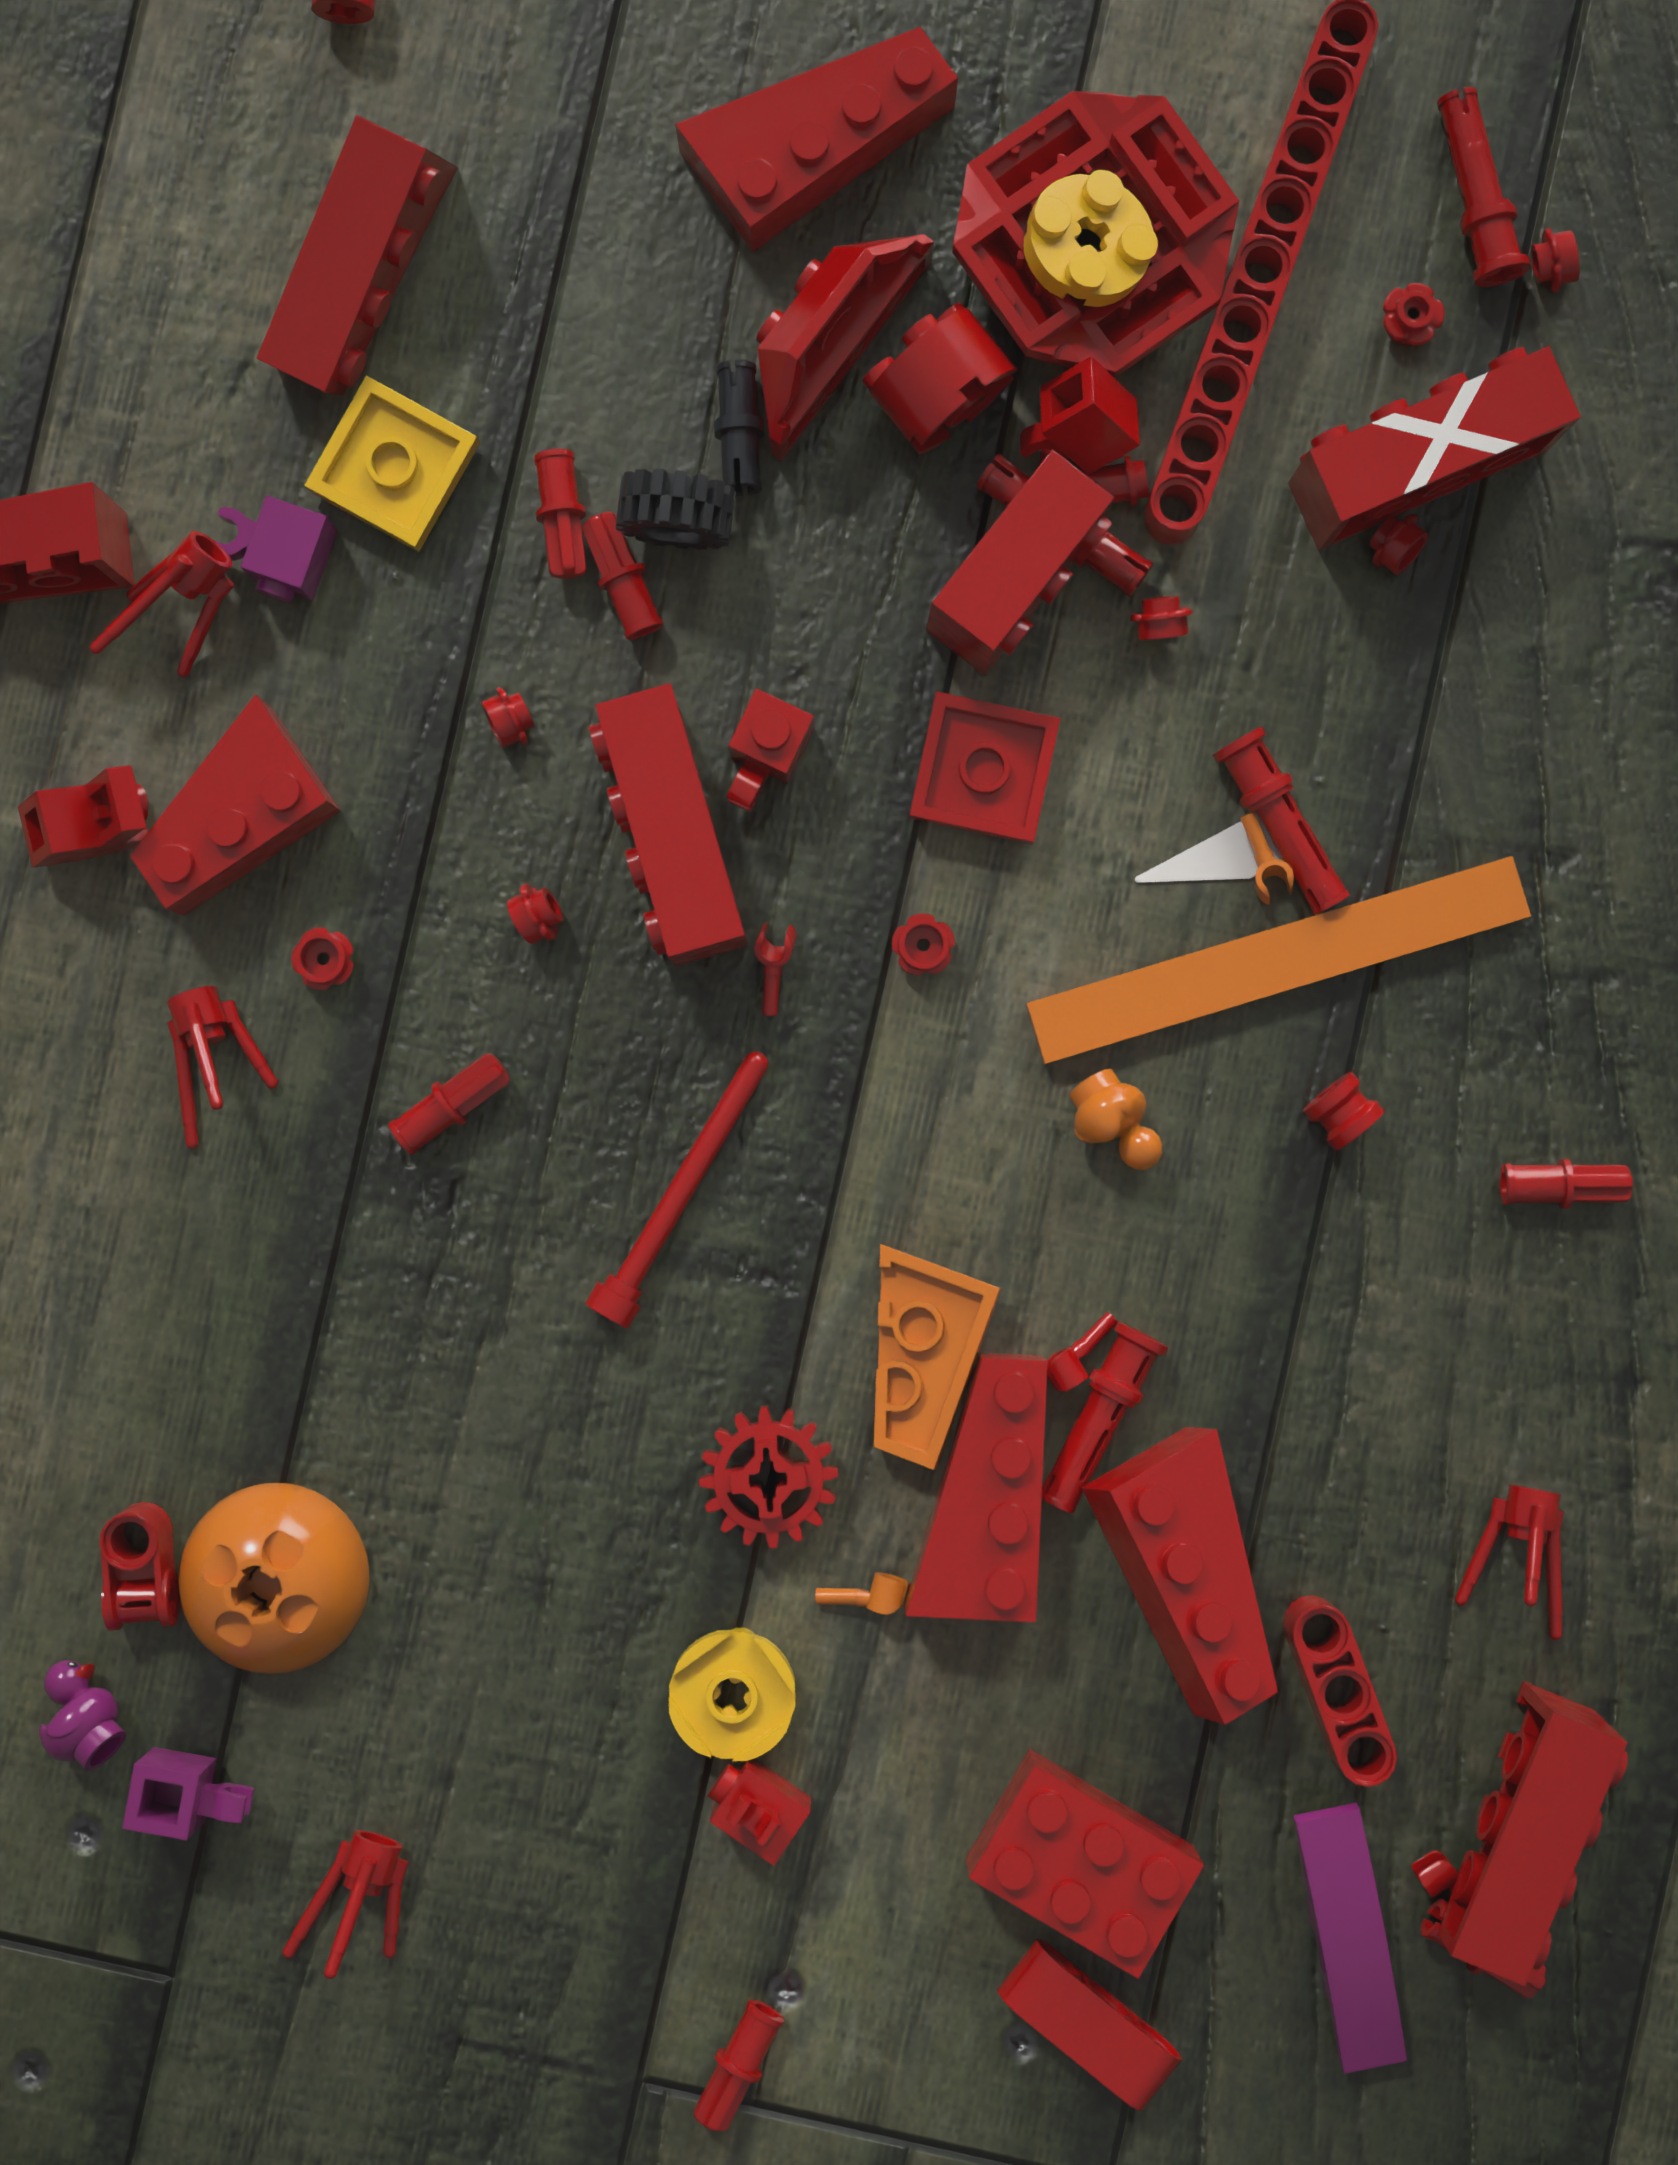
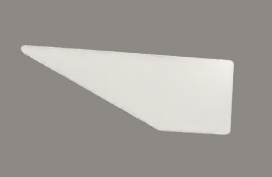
M1257 816L1269 849L1272 850L1275 859L1283 860L1273 844L1269 833ZM1240 821L1135 877V881L1168 882L1250 879L1256 876L1258 866L1254 858L1255 854Z

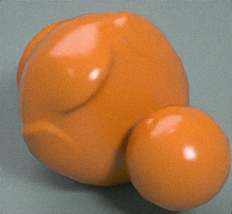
M1106 1069L1090 1076L1071 1091L1069 1097L1077 1108L1074 1119V1132L1082 1142L1089 1144L1103 1143L1119 1137V1154L1121 1160L1128 1167L1135 1170H1147L1159 1162L1162 1156L1163 1144L1160 1136L1154 1130L1140 1125L1146 1111L1147 1102L1144 1094L1137 1087L1121 1083L1112 1069Z

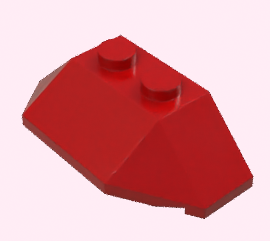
M920 234L834 247L822 263L814 259L807 265L794 287V291L798 293L797 297L784 313L779 309L773 311L760 328L756 341L760 343L757 349L771 452L779 460L782 461L932 263L934 241L926 235Z

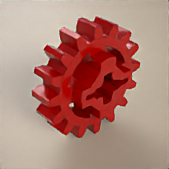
M761 1406L758 1422L750 1423L749 1419L742 1412H739L735 1415V1424L738 1431L732 1434L728 1430L719 1427L714 1433L718 1443L722 1446L721 1451L705 1450L702 1460L715 1468L714 1472L700 1476L699 1486L715 1489L716 1495L706 1502L705 1508L707 1512H714L723 1508L727 1515L720 1529L724 1533L733 1529L737 1524L744 1527L743 1544L750 1545L755 1539L757 1532L766 1533V1539L770 1548H777L779 1532L786 1530L798 1542L803 1539L802 1526L800 1524L806 1519L816 1526H820L823 1523V1516L816 1508L817 1503L834 1504L836 1494L829 1488L824 1487L823 1481L838 1477V1467L823 1465L821 1460L832 1451V1445L830 1441L814 1445L811 1438L815 1433L817 1424L810 1421L799 1430L793 1426L794 1410L788 1408L781 1421H773L768 1406ZM778 1435L797 1444L809 1461H805V1459L793 1460L779 1448ZM754 1437L755 1452L744 1464L727 1466L734 1450L744 1441ZM765 1448L769 1449L770 1461H773L775 1471L779 1473L786 1472L787 1478L778 1480L776 1491L773 1494L772 1505L768 1502V1492L764 1490L763 1482L752 1480L751 1475L760 1472L761 1464L765 1458ZM811 1487L803 1503L793 1512L783 1516V1502L793 1490ZM730 1492L732 1494L744 1493L759 1507V1517L751 1515L740 1508L733 1500Z

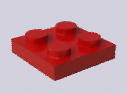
M936 691L909 819L1033 845L1061 718Z

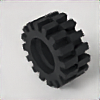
M654 468L653 472L646 469H635V472L627 471L621 478L616 530L622 531V534L627 537L636 536L635 540L654 541V545L659 546L670 544L680 549H687V546L697 550H707V547L719 549L722 546H728L730 542L736 491H734L732 486L725 485L723 481L718 479L708 480V476L701 474L690 476L687 475L686 471L675 470V473H668L665 469Z

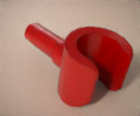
M765 922L756 939L754 952L757 959L764 964L763 973L765 978L762 1014L775 1016L778 1013L780 975H782L783 965L791 957L797 934L795 928L789 924L784 946H773L766 938L768 922Z
M1106 1312L1080 1340H1076L1071 1346L1056 1352L1047 1359V1376L1056 1391L1066 1392L1089 1378L1079 1359L1090 1353L1117 1324L1118 1321L1109 1312Z
M1431 1851L1411 1864L1413 1872L1431 1898H1434L1448 1888L1451 1892L1453 1891L1458 1872L1441 1851Z

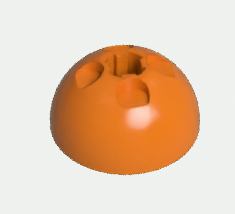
M287 1483L253 1485L230 1494L213 1506L200 1519L189 1536L183 1550L178 1576L181 1606L190 1628L199 1641L212 1654L234 1667L266 1674L287 1673L306 1668L319 1662L340 1647L352 1633L363 1613L370 1581L369 1564L364 1543L348 1516L325 1496L306 1487ZM255 1566H259V1568L256 1569V1571L253 1573L252 1578H249L251 1572L255 1569ZM254 1592L258 1597L267 1600V1603L264 1604V1602L255 1599L251 1593Z

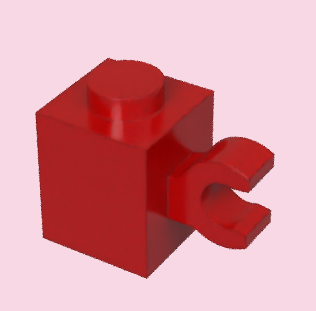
M1090 356L1040 386L1041 423L1028 426L1020 434V454L1025 458L1038 450H1043L1040 452L1041 464L1053 449L1064 459L1070 458L1089 475L1110 462L1122 458L1128 452L1140 446L1137 398L1098 361Z
M755 689L728 745L731 758L743 763L726 796L729 798V803L751 813L768 776L786 784L789 783L815 729L814 715L762 690Z
M755 1758L743 1761L738 1769L728 1764L708 1794V1797L715 1801L712 1806L709 1822L773 1866L811 1812V1797Z

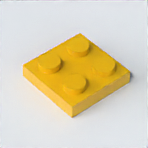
M366 375L304 486L310 493L419 552L476 452L480 441L476 435Z

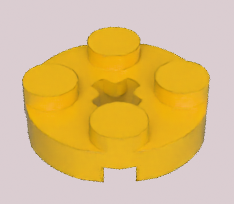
M1097 170L1090 175L1077 174L1067 176L1049 185L1040 194L1031 210L1027 221V233L1024 236L1026 261L1041 285L1050 293L1062 299L1066 294L1079 299H1087L1084 306L1092 307L1113 304L1132 292L1144 276L1158 248V239L1144 207L1130 191L1123 187L1120 178L1107 170ZM1081 229L1090 230L1100 238L1101 242L1099 245L1102 251L1097 252L1091 245L1081 247L1077 243L1076 239L1081 233Z
M744 1627L718 1630L696 1640L680 1656L669 1683V1714L677 1733L690 1748L710 1758L715 1756L720 1759H732V1761H748L765 1754L787 1732L796 1706L795 1677L787 1658L774 1643ZM729 1679L733 1684L742 1681L748 1686L749 1689L744 1694V1701L747 1704L744 1709L737 1711L731 1704L721 1708L716 1703L715 1699L722 1692L719 1685L721 1681Z

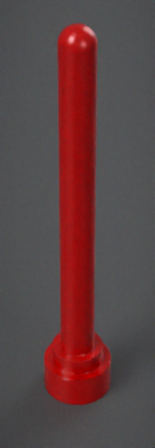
M754 1051L746 1055L616 1276L609 1274L604 1284L597 1281L585 1302L588 1307L626 1329L630 1328L641 1309V1306L637 1304L642 1295L638 1287L768 1069V1059L763 1053Z

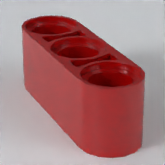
M1314 1595L1300 1597L1293 1601L1285 1611L1283 1619L1284 1634L1328 1753L1336 1766L1353 1783L1365 1787L1379 1785L1386 1781L1395 1770L1397 1761L1396 1749L1351 1626L1344 1614L1326 1599ZM1314 1615H1328L1331 1620V1629L1326 1639L1314 1644L1304 1642L1302 1630L1306 1621ZM1346 1675L1352 1677L1354 1686L1349 1698L1342 1703H1327L1325 1700V1689L1328 1683L1337 1676ZM1361 1737L1375 1738V1751L1368 1761L1361 1764L1348 1762L1347 1753L1353 1741Z
M1037 1938L997 1988L999 1996L1017 2015L1120 2099L1138 2111H1142L1182 2061L1180 2053L1158 2031L1042 1939Z

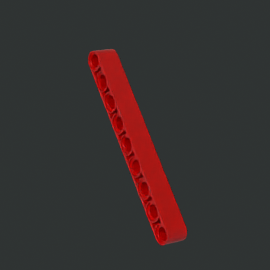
M1335 0L1324 12L1309 47L1222 290L1220 302L1216 307L1145 506L1143 519L1146 530L1152 538L1163 544L1175 545L1183 543L1193 536L1209 506L1377 35L1379 23L1376 12L1364 0ZM1345 30L1353 35L1357 44L1352 46L1341 45L1332 37L1331 31ZM1314 88L1326 89L1333 94L1337 103L1332 105L1320 104L1312 98L1309 90ZM1294 146L1305 147L1315 156L1316 162L1308 165L1300 164L1293 160L1288 152V148ZM1275 204L1284 205L1294 214L1295 221L1288 224L1278 223L1269 216L1267 207ZM1251 263H1262L1269 267L1275 280L1265 284L1258 283L1249 277L1245 266ZM1232 321L1242 322L1250 328L1254 339L1246 343L1235 342L1225 333L1223 325ZM1209 380H1220L1231 389L1233 399L1223 403L1214 402L1204 393L1202 384ZM1190 438L1202 440L1210 448L1212 458L1205 462L1190 460L1182 452L1181 442ZM1168 497L1180 498L1188 505L1191 518L1183 522L1169 520L1161 512L1160 501Z

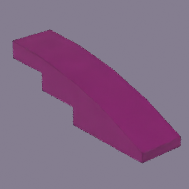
M1356 1802L1293 1815L1309 1920L1316 1936L1323 1987L1330 2004L1337 2054L1343 2072L1346 2074L1407 2061L1387 1938L1358 1804Z

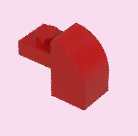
M131 765L106 768L85 785L35 791L18 806L32 868L83 861L138 846L148 833L145 822L149 811L148 800L142 785L135 781Z

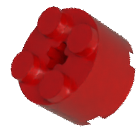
M958 302L946 310L937 320L932 314H928L914 324L901 339L907 348L895 360L889 356L879 362L865 375L862 382L870 391V395L907 441L915 448L919 455L935 449L952 437L944 426L951 429L965 419L971 422L1009 386L1014 379L1011 374L1017 372V368L972 312L965 308L961 302Z

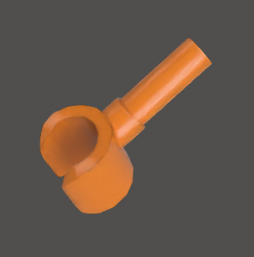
M1255 812L1241 817V822L1255 854L1254 858L1258 866L1255 876L1257 897L1263 903L1270 904V896L1263 882L1271 876L1282 878L1291 896L1294 883L1293 870L1283 860L1275 859L1272 850L1269 849Z
M875 1572L870 1591L860 1588H816L815 1601L816 1604L857 1605L866 1607L879 1614L888 1615L894 1613L903 1605L908 1581L895 1575Z

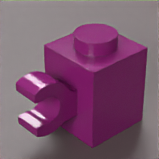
M268 495L265 497L257 522L245 517L234 508L222 507L219 509L218 516L223 521L236 525L238 534L230 543L224 544L217 540L214 541L227 552L232 561L243 558L240 567L257 582L255 591L291 604L294 595L310 601L314 600L338 530L327 516Z
M153 1747L134 1763L122 1829L188 1840L205 1822L206 1817L226 1822L242 1823L244 1815L250 1814L255 1788L234 1783L212 1784L217 1758Z

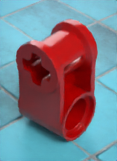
M140 1502L132 1504L109 1520L100 1533L99 1545L103 1577L101 1604L105 1627L108 1631L121 1630L124 1623L160 1621L163 1627L176 1626L180 1614L178 1576L175 1571L171 1519L163 1508L154 1503ZM126 1522H136L145 1528L149 1536V1547L147 1550H139L130 1546L124 1535Z

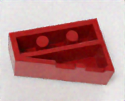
M1052 449L932 601L926 631L982 675L986 676L1002 653L1006 652L1008 655H1011L1030 632L1034 624L1028 619L1041 601L1044 600L1047 604L1051 605L1068 584L1073 573L1067 567L1078 552L1082 549L1090 555L1108 533L1113 522L1105 516L1111 507L1114 497Z
M255 694L134 849L130 857L165 909L185 916L341 810L273 708Z

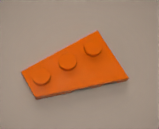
M880 1244L879 1267H881L880 1302H878L879 1353L878 1369H876L874 1447L935 1470L939 1464L1002 1288Z

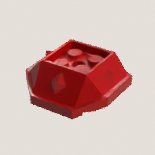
M1071 91L967 164L952 253L1026 357L1072 368L1092 356L1116 378L1218 306L1222 295L1240 201L1165 96L1138 95L1135 98L1104 92ZM1097 170H1107L1116 174L1122 181L1123 187L1130 191L1144 207L1158 239V248L1144 276L1126 297L1106 306H1084L1087 299L1075 298L1069 294H1066L1062 299L1050 293L1041 285L1026 261L1024 236L1027 233V221L1031 210L1040 194L1049 185L1067 176L1077 174L1090 175Z

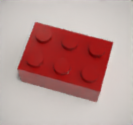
M1030 1748L965 1858L969 1879L1137 1979L1141 1976L1204 1867V1863L1194 1845Z

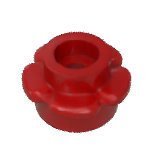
M1547 228L1543 231L1542 243L1534 244L1531 247V262L1535 280L1537 283L1548 281V286L1552 292H1559V288L1563 284L1579 280V254L1577 243L1571 230L1553 234L1552 229Z
M1410 283L1405 289H1393L1385 298L1382 307L1385 312L1383 326L1387 334L1397 343L1414 346L1425 344L1434 337L1435 328H1439L1443 324L1445 317L1444 306L1440 300H1436L1433 297L1434 292L1430 287L1421 283ZM1411 308L1416 309L1419 317L1416 319L1410 318L1408 310Z
M1410 514L1404 520L1391 516L1379 527L1370 542V547L1375 550L1372 561L1378 568L1385 566L1395 575H1398L1416 559L1429 536L1427 532L1416 525L1418 521L1416 515Z
M1162 596L1142 599V611L1130 615V621H1137L1138 639L1148 640L1189 634L1188 616L1192 615L1193 611L1189 607H1180L1179 596Z
M498 687L496 688L497 695L481 702L491 729L502 749L520 741L522 746H525L527 744L525 731L535 727L527 706L519 692L508 697L505 690Z
M526 883L520 886V894L507 901L508 912L516 929L529 944L533 945L544 938L548 941L556 938L558 934L557 924L562 922L564 917L559 903L547 888L544 887L537 890Z
M925 913L913 915L908 918L905 926H899L896 929L892 938V949L894 953L899 955L898 963L907 973L915 976H920L924 972L937 974L943 971L951 961L950 949L955 944L953 932L946 923L935 921L934 916ZM921 939L927 940L930 944L927 951H920L917 947L918 941Z
M323 927L311 929L302 935L301 940L293 949L291 956L292 967L296 973L303 976V982L306 986L315 990H327L334 983L336 985L343 984L351 976L354 969V963L350 960V956L353 954V946L350 940L340 932L330 933ZM321 953L329 955V962L325 965H321L318 962V956Z

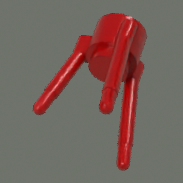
M191 531L169 556L127 591V599L133 602L91 643L90 651L93 654H100L170 587L180 595L191 600H195L200 594L208 595L177 668V673L180 677H187L195 659L199 655L221 601L234 587V583L225 576L232 567L230 556L209 536L198 531Z
M216 986L191 989L177 994L167 1001L172 1020L168 1021L167 1025L174 1044L182 1123L184 1125L185 1143L189 1149H195L198 1146L197 1117L189 1049H195L204 1087L213 1110H220L223 1107V1100L209 1045L226 1038L223 1027L228 1026L265 1085L270 1089L278 1086L276 1076L242 1023L235 1001L221 1002Z
M1509 1484L1507 1500L1493 1497L1490 1519L1463 1576V1581L1455 1596L1456 1604L1463 1606L1467 1603L1504 1522L1509 1523L1507 1536L1529 1541L1524 1603L1527 1606H1534L1537 1603L1543 1543L1546 1544L1549 1635L1553 1640L1561 1638L1562 1582L1560 1530L1564 1512L1559 1510L1561 1494Z
M365 1830L354 1831L351 1842L342 1840L335 1862L294 1928L291 1937L283 1948V1956L290 1959L295 1955L343 1874H346L343 1885L350 1889L351 1893L330 1950L331 1953L324 1970V1976L327 1979L336 1977L365 1895L380 1896L383 1886H387L383 1955L389 1959L393 1958L396 1953L402 1882L409 1861L399 1858L403 1845L385 1835Z

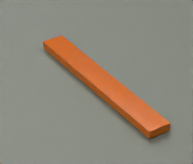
M1513 856L1028 1002L1025 1005L1043 1064H1047L1531 917V913Z

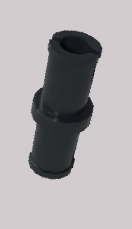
M728 360L716 366L720 417L714 421L715 438L721 440L723 482H725V485L734 488L736 496H743V486H747L748 494L753 495L762 491L758 439L764 435V420L757 416L755 379L757 367L754 362L748 360H735L736 371H731V364Z

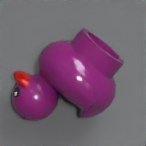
M63 1660L55 1663L48 1669L44 1678V1690L52 1701L64 1706L48 1725L40 1726L39 1737L43 1748L49 1756L57 1761L71 1762L77 1760L86 1771H90L101 1766L118 1751L125 1741L126 1732L116 1723L119 1714L118 1703L113 1694L104 1688H89L90 1680L96 1669L93 1663L82 1665L77 1661Z

